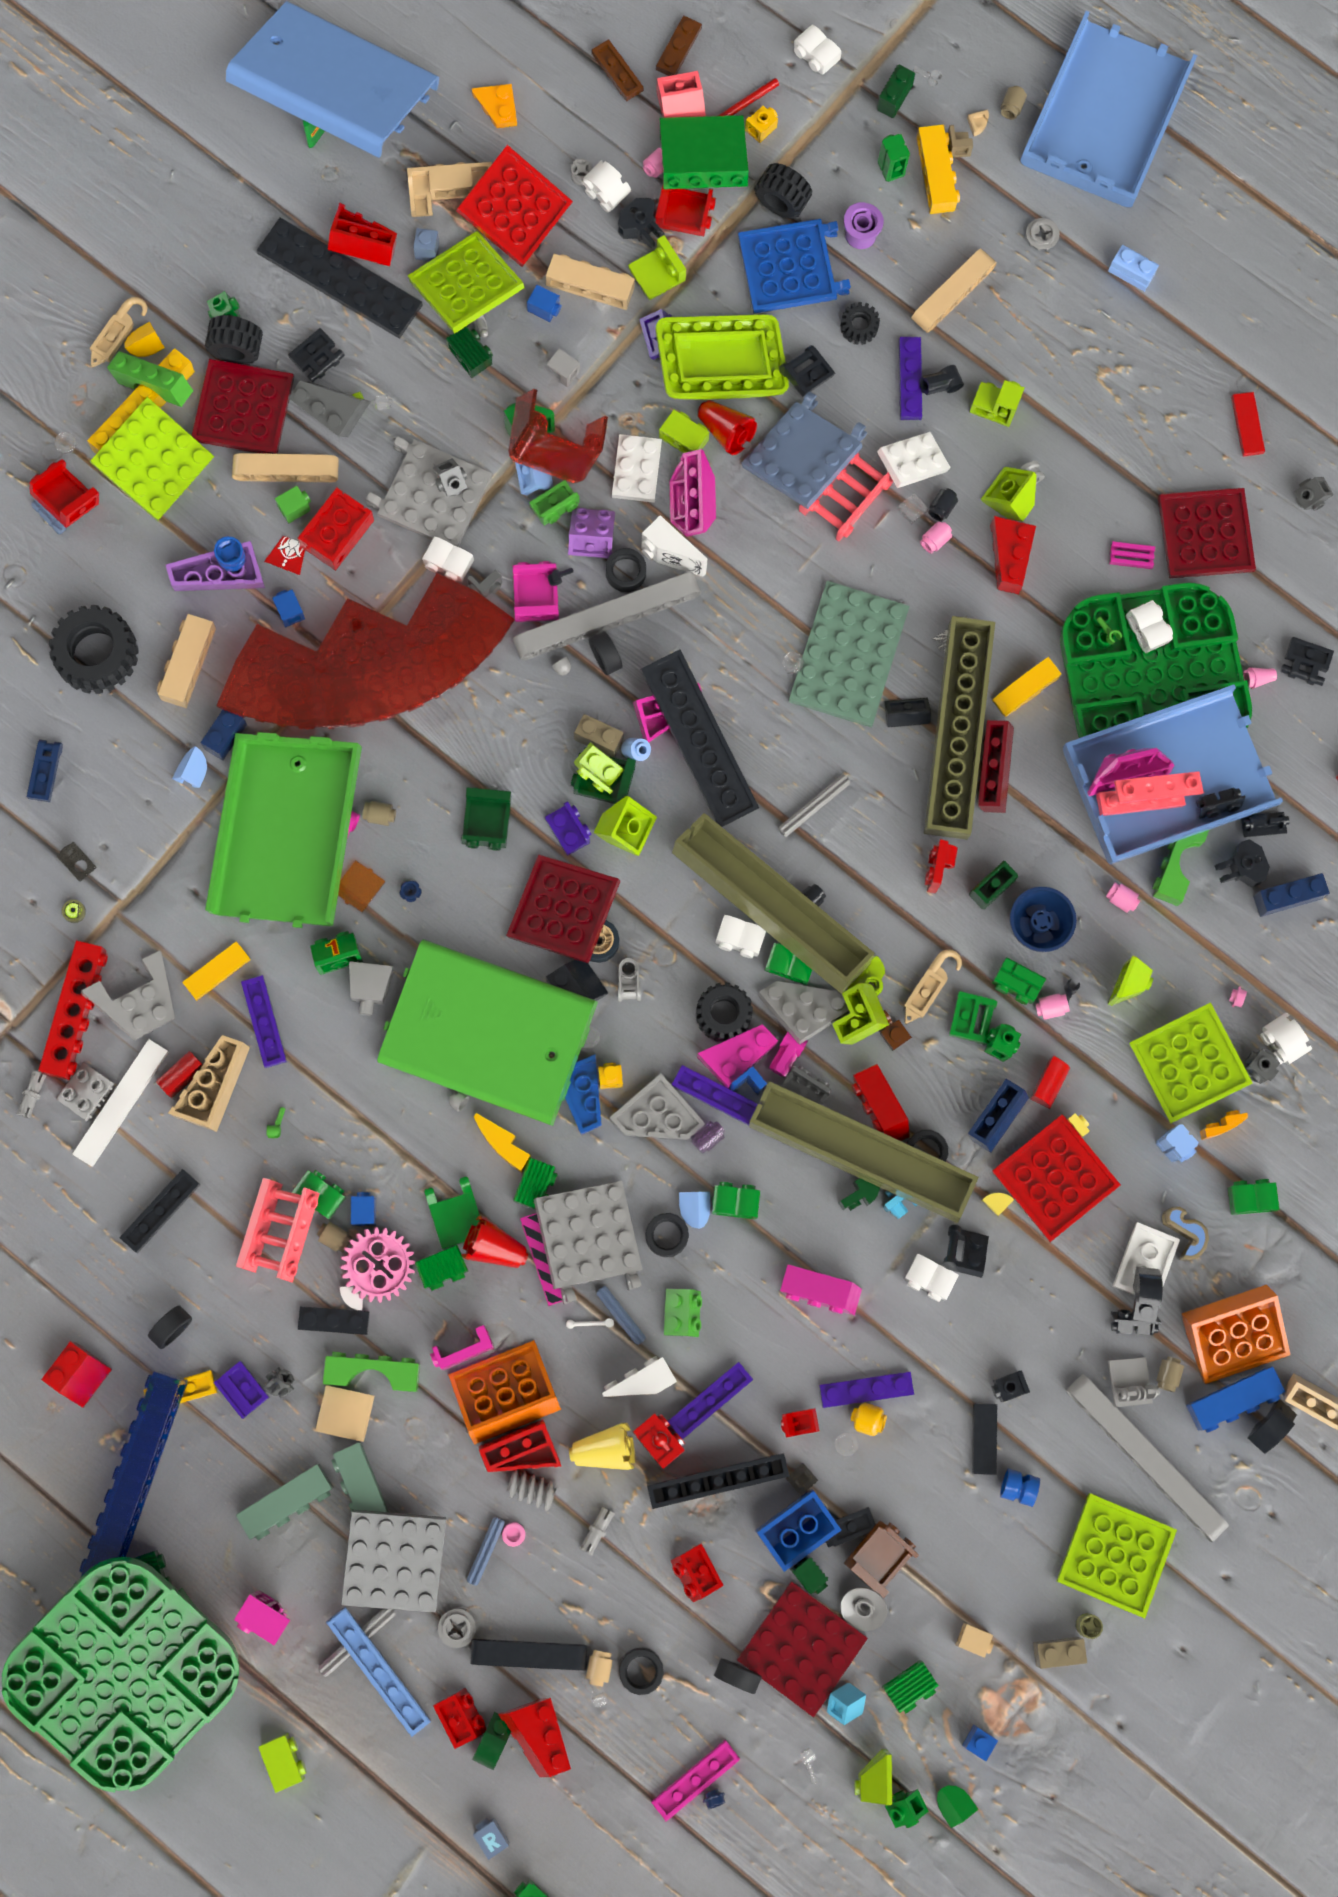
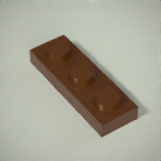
M683 15L656 65L657 71L667 76L677 75L702 29L701 23Z
M609 39L592 49L593 57L626 102L644 91V86Z

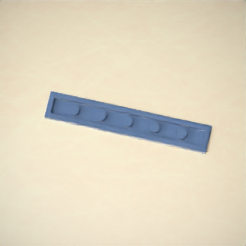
M346 1606L326 1621L327 1625L411 1737L431 1722Z

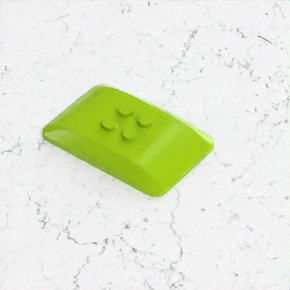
M772 315L665 317L658 320L655 330L664 387L667 395L671 398L735 399L782 395L789 387L788 378L784 377L779 371V366L785 363L779 323Z

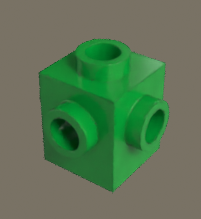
M225 291L207 301L210 309L208 311L210 318L223 315L240 317L238 311L240 308L239 303L234 296L230 297Z
M1000 1024L996 1028H992L986 1039L989 1042L984 1052L1002 1062L1008 1060L1020 1047L1021 1042H1019L1021 1033L1015 1031L1016 1029L1008 1024Z
M918 1789L907 1793L904 1790L898 1791L892 1795V1805H885L895 1828L904 1825L906 1828H910L919 1823L918 1820L929 1812Z

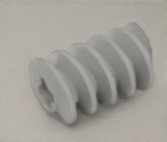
M517 1469L512 1473L507 1490H509V1498L512 1499L517 1493L519 1502L526 1496L528 1505L533 1500H536V1508H539L544 1503V1510L548 1511L557 1487L553 1489V1481L544 1486V1478L542 1477L536 1483L534 1474L529 1479H526V1471L518 1476Z

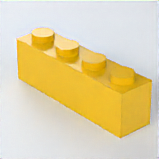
M944 124L919 127L916 139L930 214L953 212L957 203L960 202L959 190H955L954 185L956 183L955 170L952 171L951 164H953L952 152H948L949 134L948 132L945 133Z

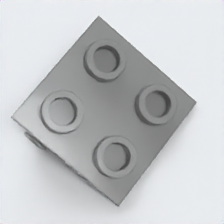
M83 1062L56 1100L88 1121L89 1118H93L92 1116L97 1111L96 1106L101 1107L98 1104L100 1100L105 1102L103 1096L107 1097L111 1090L113 1091L114 1083Z
M1146 1357L1108 1361L1114 1408L1152 1404V1399L1160 1394L1157 1386L1150 1385Z

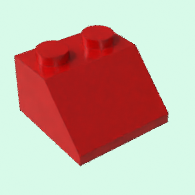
M70 1341L41 1380L59 1394L84 1408L112 1369L78 1343Z

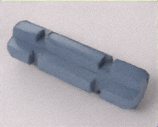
M36 499L32 502L31 505L35 511L40 514L57 534L60 535L66 531L67 528Z

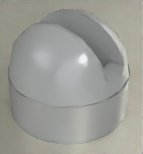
M567 657L552 665L555 672L561 676L567 675L571 670V664Z
M454 1092L449 1097L450 1106L458 1112L466 1106L469 1097L461 1092Z

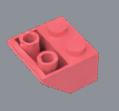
M698 71L657 78L656 92L663 118L706 116L703 90Z

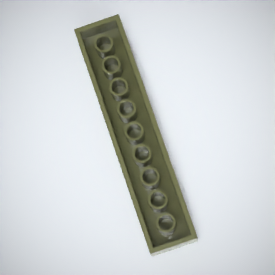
M952 616L948 624L924 834L964 840H968L971 835L995 622Z

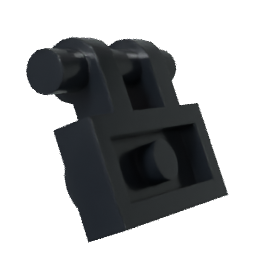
M319 328L291 351L288 356L302 372L311 368L312 372L307 377L311 382H314L318 378H323L325 372L332 366L336 367L345 354L340 349L333 353L331 349L335 347L334 341ZM325 356L327 360L319 366L316 362Z
M1292 637L1285 656L1286 660L1293 662L1292 666L1283 664L1280 672L1287 674L1292 679L1299 678L1305 680L1310 685L1317 684L1323 686L1325 678L1318 676V672L1326 673L1329 670L1334 650ZM1300 664L1310 667V673L1300 670Z

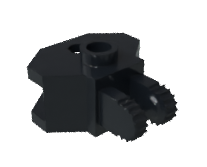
M636 198L624 207L619 215L618 234L623 239L643 240L649 248H653L656 244L649 234L652 232L657 238L665 235L656 224V203L651 198Z
M1250 839L1239 843L1229 860L1214 865L1216 870L1230 867L1232 871L1231 874H1226L1219 878L1221 883L1235 879V882L1240 880L1251 888L1260 885L1266 880L1270 868L1262 846Z

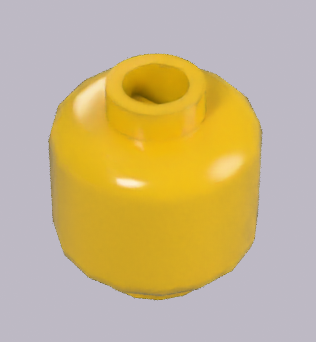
M866 1402L862 1403L859 1408H854L851 1415L854 1429L869 1436H875L878 1432L882 1433L887 1419V1415H884L881 1407Z

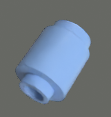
M628 738L623 742L621 752L625 758L643 761L649 757L651 747L645 739Z

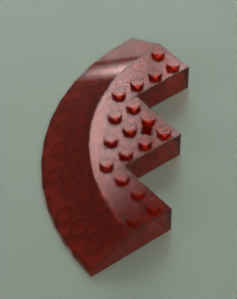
M436 573L407 626L347 598L317 652L257 624L238 655L216 706L243 718L245 716L262 723L268 722L285 727V725L295 726L298 729H315V727L334 729V727L348 726L349 728L363 726L365 723L377 720L379 722L394 718L397 714L416 710L423 706L424 703L441 697L442 693L463 682L467 675L472 671L474 672L491 655L499 642L501 643L515 619L477 591Z

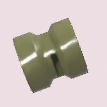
M1085 1613L1081 1614L1076 1620L1075 1627L1081 1636L1095 1639L1101 1635L1103 1624L1097 1616Z

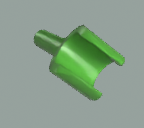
M1102 617L1097 619L1107 634V643H1115L1111 637L1112 634L1118 640L1122 638L1121 632L1118 630L1112 631Z
M280 1107L275 1125H267L266 1134L268 1138L280 1137L281 1121L286 1110L285 1108Z

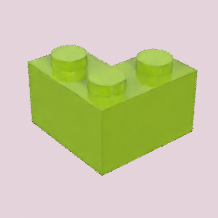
M1004 380L1001 389L997 388L993 383L981 382L970 413L1010 427L1025 387L1020 386L1015 381Z
M859 983L842 993L850 1014L832 1023L840 1043L850 1045L889 1025L873 986Z

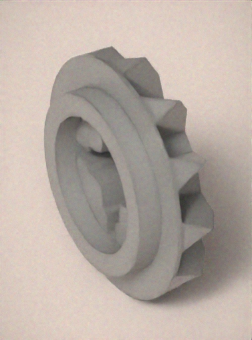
M1035 219L1026 229V240L1029 241L1031 247H1036L1038 251L1041 249L1048 251L1051 247H1055L1059 240V229L1049 219ZM1040 231H1042L1043 234H1047L1045 237V241L1044 239H1042L1041 236L1038 237Z
M453 1609L446 1612L438 1624V1633L441 1640L453 1648H460L469 1644L476 1632L473 1616L462 1609ZM451 1619L457 1624L466 1622L461 1628L464 1637L457 1632L448 1634L453 1628Z

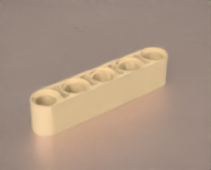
M980 248L915 311L911 319L926 333H929L990 274L997 262Z
M239 453L233 455L232 478L238 481L336 482L338 481L339 458L334 455Z

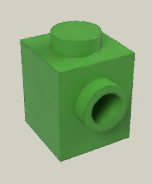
M298 486L275 498L277 507L288 524L311 511L309 507L311 500L305 490L301 492Z

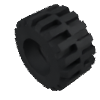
M778 163L769 164L754 188L759 201L767 209L788 219L799 217L813 192L810 184L801 174L786 165Z
M228 315L216 316L209 321L205 348L211 355L226 362L236 364L253 363L259 357L263 332L260 327L246 319Z
M725 982V985L717 983L714 987L710 986L706 992L701 994L696 1007V1021L699 1024L700 1030L706 1033L705 1036L708 1038L712 1037L717 1042L718 1040H723L724 1042L744 1033L748 1029L752 1019L753 1006H751L752 1001L750 997L746 996L747 993L744 989L741 991L738 985L731 986L730 983ZM719 1001L732 1003L738 1012L736 1020L730 1024L716 1022L711 1015L712 1006Z

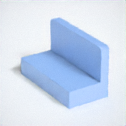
M527 446L514 454L521 494L529 495L538 489L548 491L554 487L548 454L545 449Z

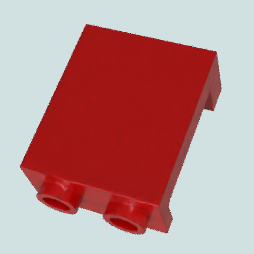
M662 185L655 216L656 224L662 229L704 237L706 229L710 230L712 217L709 216L710 210L714 211L716 198L713 197V189H709L708 194L686 189H663Z
M63 459L57 463L53 462L47 470L35 475L30 481V494L65 528L99 505V492L94 487L88 490L66 469V462Z

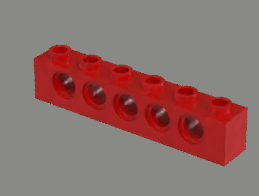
M77 940L75 942L38 1071L42 1074L70 1080L71 1075H74L76 1072L77 1053H81L83 1048L82 1035L89 1027L88 1014L95 1006L88 998L86 999L82 994H77L76 989L81 984H85L87 988L102 981L100 972L102 967L106 966L108 954H106V950L102 946ZM86 963H92V969L84 973L82 971L83 966ZM74 1006H79V1013L75 1016H71V1008ZM69 1027H73V1035L65 1038L64 1031ZM67 1049V1056L59 1060V1051Z

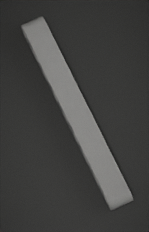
M684 573L515 636L513 641L520 659L528 660L694 599L701 594V590L694 573Z
M1081 1374L1066 1389L1067 1394L1210 1542L1213 1543L1229 1525L1141 1432L1116 1407L1114 1408V1404L1085 1375Z

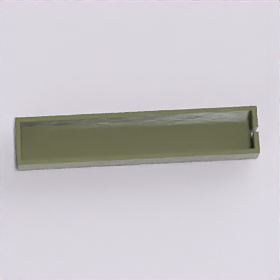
M705 813L675 841L672 851L673 855L841 994L870 965L875 954L871 949Z
M770 1081L749 1124L750 1128L956 1223L959 1222L979 1178Z

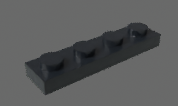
M182 1169L119 1238L138 1254L201 1184Z

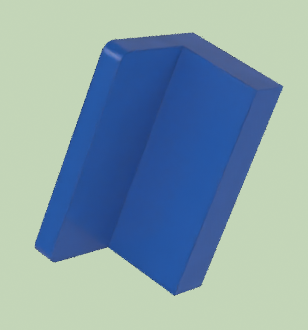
M752 1066L731 1083L730 1090L735 1091L747 1082L758 1096L765 1090L767 1083Z

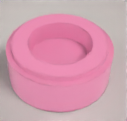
M509 1523L502 1531V1539L508 1546H518L525 1539V1529L519 1523Z

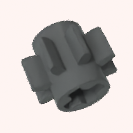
M278 1367L266 1376L269 1381L265 1386L271 1395H279L280 1398H283L294 1390L291 1384L295 1380L288 1370H281Z

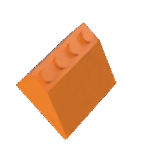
M1267 1284L1181 1313L1186 1335L1205 1384L1290 1356L1278 1296Z
M535 1340L448 1374L468 1433L474 1445L561 1410Z

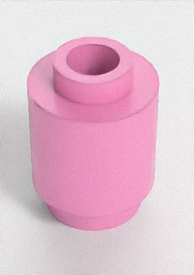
M657 148L643 161V170L650 177L657 178L663 173L661 148Z
M936 522L922 536L923 539L920 541V544L928 553L937 552L952 538L951 527L945 522Z
M1115 882L1106 895L1110 903L1126 913L1129 910L1134 911L1140 903V900L1137 899L1139 894L1122 883L1119 885Z
M1058 993L1039 998V1003H1035L1038 1017L1043 1016L1044 1020L1065 1015L1064 1013L1070 1012L1066 994L1060 995Z

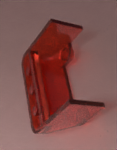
M532 389L517 397L508 449L510 458L519 464L571 483L583 481L603 450L608 417L603 416L587 424L585 438L581 446L547 433L548 421L542 413L535 411L537 389Z

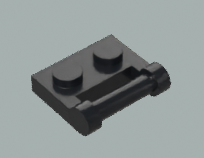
M813 345L807 347L804 353L789 363L785 362L779 366L780 373L789 379L802 397L832 378L835 374L834 370ZM808 359L813 360V363L799 373L795 372L794 369Z
M958 1225L949 1226V1244L947 1256L943 1261L944 1268L982 1278L989 1236L963 1230ZM958 1240L964 1241L961 1261L956 1259Z

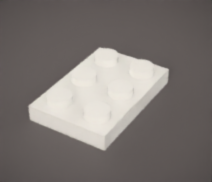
M931 432L880 447L877 451L897 488L945 473L951 468Z
M619 434L612 498L655 503L662 439Z
M1135 1223L1112 1287L1135 1295L1133 1283L1136 1266L1159 1269L1164 1285L1180 1239L1141 1223Z

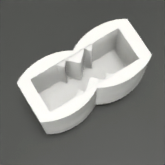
M814 25L808 27L794 40L795 54L800 59L803 58L808 61L810 68L814 72H819L823 75L841 58L840 48Z
M434 536L422 560L425 568L429 571L444 573V577L452 582H456V580L463 582L474 561V557L466 550L453 546L449 542Z
M1153 600L1130 610L1126 614L1128 623L1136 634L1137 640L1145 653L1168 644L1173 639L1172 628L1169 624L1165 623L1162 618L1163 612L1161 607L1156 605Z
M724 915L715 943L719 944V948L722 950L731 951L734 949L740 951V955L743 957L753 958V956L757 957L766 931L759 925Z
M917 1254L904 1280L908 1281L907 1286L916 1291H919L921 1288L929 1292L927 1295L929 1298L940 1302L941 1299L947 1300L959 1275Z

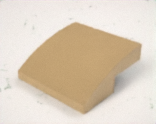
M326 1385L315 1431L364 1442L375 1396Z

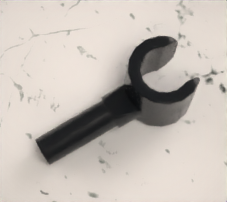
M573 568L564 571L554 570L552 574L547 576L550 586L561 584V577L573 573Z
M1071 979L1064 986L1068 1003L1072 995L1080 988V983L1078 982L1075 989H1072L1069 985Z

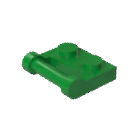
M959 991L949 1036L987 1045L989 1041L986 1038L989 1033L993 1010L996 1009L998 1001ZM979 1005H983L985 1010L979 1034H976L973 1031Z

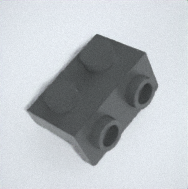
M793 1066L781 1087L823 1105L832 1091L829 1089L830 1085L820 1078L816 1080L809 1076L811 1073L804 1067L799 1066L797 1068Z

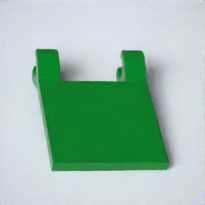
M468 1177L459 1179L463 1194L444 1201L437 1202L433 1188L424 1190L442 1249L465 1242L471 1226H477L479 1223L476 1218L480 1214Z

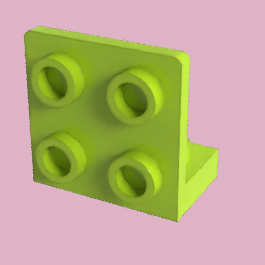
M665 235L657 239V248L654 251L628 265L629 270L649 300L686 281V268Z

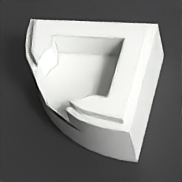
M340 1287V1293L344 1302L353 1309L363 1311V1299L359 1298L361 1291L352 1294L351 1292L354 1287Z

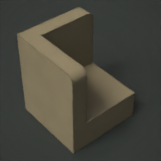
M949 125V152H952L953 158L970 157L973 149V139L969 138L968 132H955L954 125Z

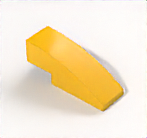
M1047 657L993 698L992 701L1003 716L1007 717L1040 694L1043 689L1057 681L1061 676V672L1051 659Z
M476 1113L474 1119L489 1145L509 1165L522 1173L531 1155L513 1145L516 1139L514 1134Z

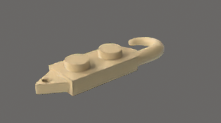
M139 297L128 298L123 302L116 314H113L90 347L92 367L106 361L110 362L132 331L134 324L127 312L133 305H140L142 307L141 315H146L147 304L143 299Z
M946 949L936 956L903 1006L905 1008V1024L918 1018L922 1019L947 982V974L940 967L947 957H953L957 961L956 970H960L962 959L956 951Z

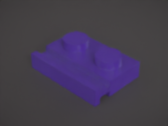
M239 1361L214 1382L241 1419H244L270 1398L242 1361Z

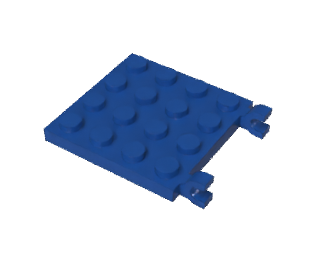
M821 219L738 233L753 314L837 300V294H850L849 289L851 286L849 279L834 282L825 236L830 238L837 237V221L822 224Z

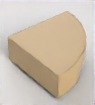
M988 110L968 115L967 120L973 137L982 133L986 128L989 118Z

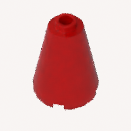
M711 400L701 403L698 408V418L725 451L732 456L742 452L745 449L742 445L746 441L750 443L756 433L757 422L754 421L755 419L752 416Z
M480 1215L476 1218L479 1223L477 1226H471L463 1244V1250H466V1254H462L464 1259L518 1268L526 1263L528 1253L523 1244L486 1217Z

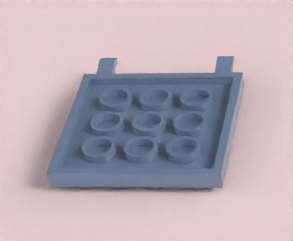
M811 392L805 395L802 404L795 402L742 462L744 469L807 509L862 449L863 446L860 441L867 435V432L864 431L866 426L860 422L854 426L851 435L813 413L812 410L817 406L818 401L814 400L817 396Z

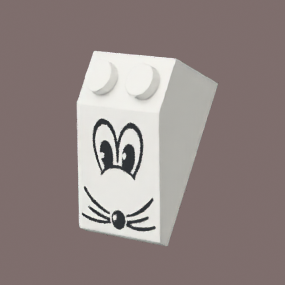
M659 516L642 532L641 549L648 559H653L659 564L682 571L693 572L702 577L706 574L708 559L662 516Z

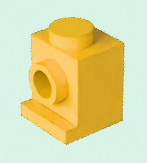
M764 106L760 107L751 117L746 119L745 131L761 143L777 128L778 115L776 111L771 107L768 109Z
M605 1063L603 1066H598L600 1089L623 1087L621 1065Z

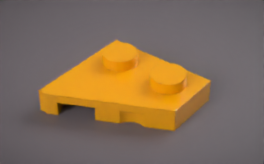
M512 84L472 88V96L479 101L486 115L490 116L496 128L517 126Z

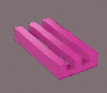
M1112 542L1109 564L1153 569L1155 546ZM1115 556L1148 559V562L1118 559Z

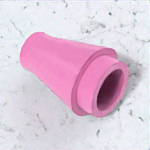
M1249 667L1243 671L1244 681L1247 680L1248 687L1254 689L1266 683L1276 681L1277 672L1274 668Z

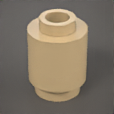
M593 1650L592 1656H589L585 1677L590 1679L589 1684L603 1687L604 1682L609 1683L613 1662L611 1660L612 1653Z

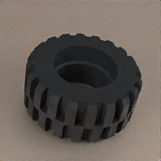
M91 605V609L81 606L78 607L79 611L75 613L73 610L67 612L68 617L66 619L61 617L58 620L59 627H54L51 632L54 638L49 639L50 659L53 661V665L60 676L74 689H81L84 693L89 694L91 690H94L96 694L103 693V689H108L110 692L115 690L114 685L118 683L120 685L126 682L125 676L130 677L134 672L131 667L132 665H137L138 659L136 654L139 653L136 644L137 640L127 622L117 612L113 613L107 607H103L101 610L98 605ZM101 633L112 638V652L102 663L94 666H84L75 660L76 647L86 636Z

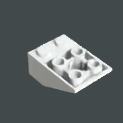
M657 1356L644 1363L645 1368L638 1371L634 1368L624 1374L625 1380L617 1383L614 1380L604 1386L605 1392L602 1395L603 1397L656 1395L677 1381L664 1358L662 1357L658 1360Z

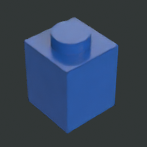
M536 285L527 301V311L551 322L553 316L557 317L561 310L560 295Z
M293 589L280 591L272 598L285 628L305 620Z
M358 1192L357 1196H351V1225L376 1226V1198L371 1196L370 1192Z
M973 1725L962 1746L979 1758L987 1761L998 1740L976 1725Z

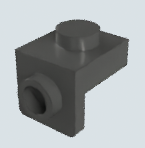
M496 570L480 584L472 576L467 578L469 591L475 597L479 595L483 600L491 593L495 594L502 586V576Z

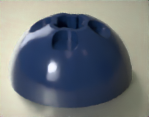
M1035 887L1023 892L1014 902L1010 912V926L1013 935L1024 947L1036 952H1051L1063 947L1071 939L1076 928V912L1071 901L1063 893L1050 887Z

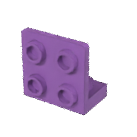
M576 508L573 510L569 531L568 555L609 558L612 554L615 511Z

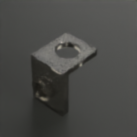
M75 842L65 846L57 855V858L79 882L97 868ZM83 860L87 863V869L82 873L76 872L75 864Z

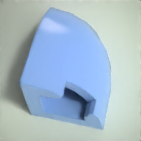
M196 746L191 748L181 760L172 779L181 784L185 780L192 784V787L200 788L207 770L206 758L202 751Z
M679 1192L681 1216L691 1227L700 1229L708 1222L711 1207L710 1192Z

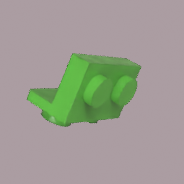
M566 480L529 502V506L545 526L548 523L556 522L560 515L566 511L571 512L575 510L580 503L578 493H574Z
M666 1289L664 1335L699 1337L701 1329V1291Z

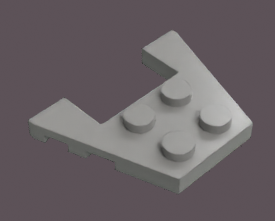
M160 950L141 960L152 980L114 1001L110 999L100 981L81 991V994L86 999L88 998L94 1003L97 1009L111 1018L112 1022L134 1041L175 1019Z

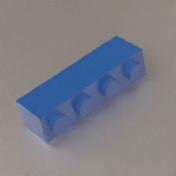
M1266 1367L1187 1404L1186 1407L1197 1430H1205L1208 1433L1219 1428L1218 1423L1226 1420L1227 1423L1239 1419L1238 1414L1247 1411V1414L1260 1409L1259 1404L1265 1401L1268 1404L1281 1399L1279 1395L1285 1393V1390L1274 1367Z

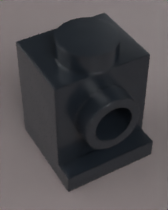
M1022 1370L993 1380L994 1385L991 1386L995 1398L1000 1399L1001 1402L1030 1393ZM1009 1382L1014 1385V1390L1011 1392L1006 1388Z

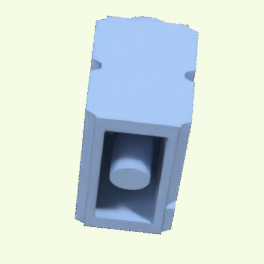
M1122 245L1113 259L1108 272L1145 292L1155 276L1159 264L1149 261L1148 258Z
M1183 1124L1170 1129L1156 1141V1145L1162 1152H1166L1165 1155L1171 1162L1179 1160L1181 1163L1197 1152L1194 1148L1199 1143L1193 1135H1189V1131Z

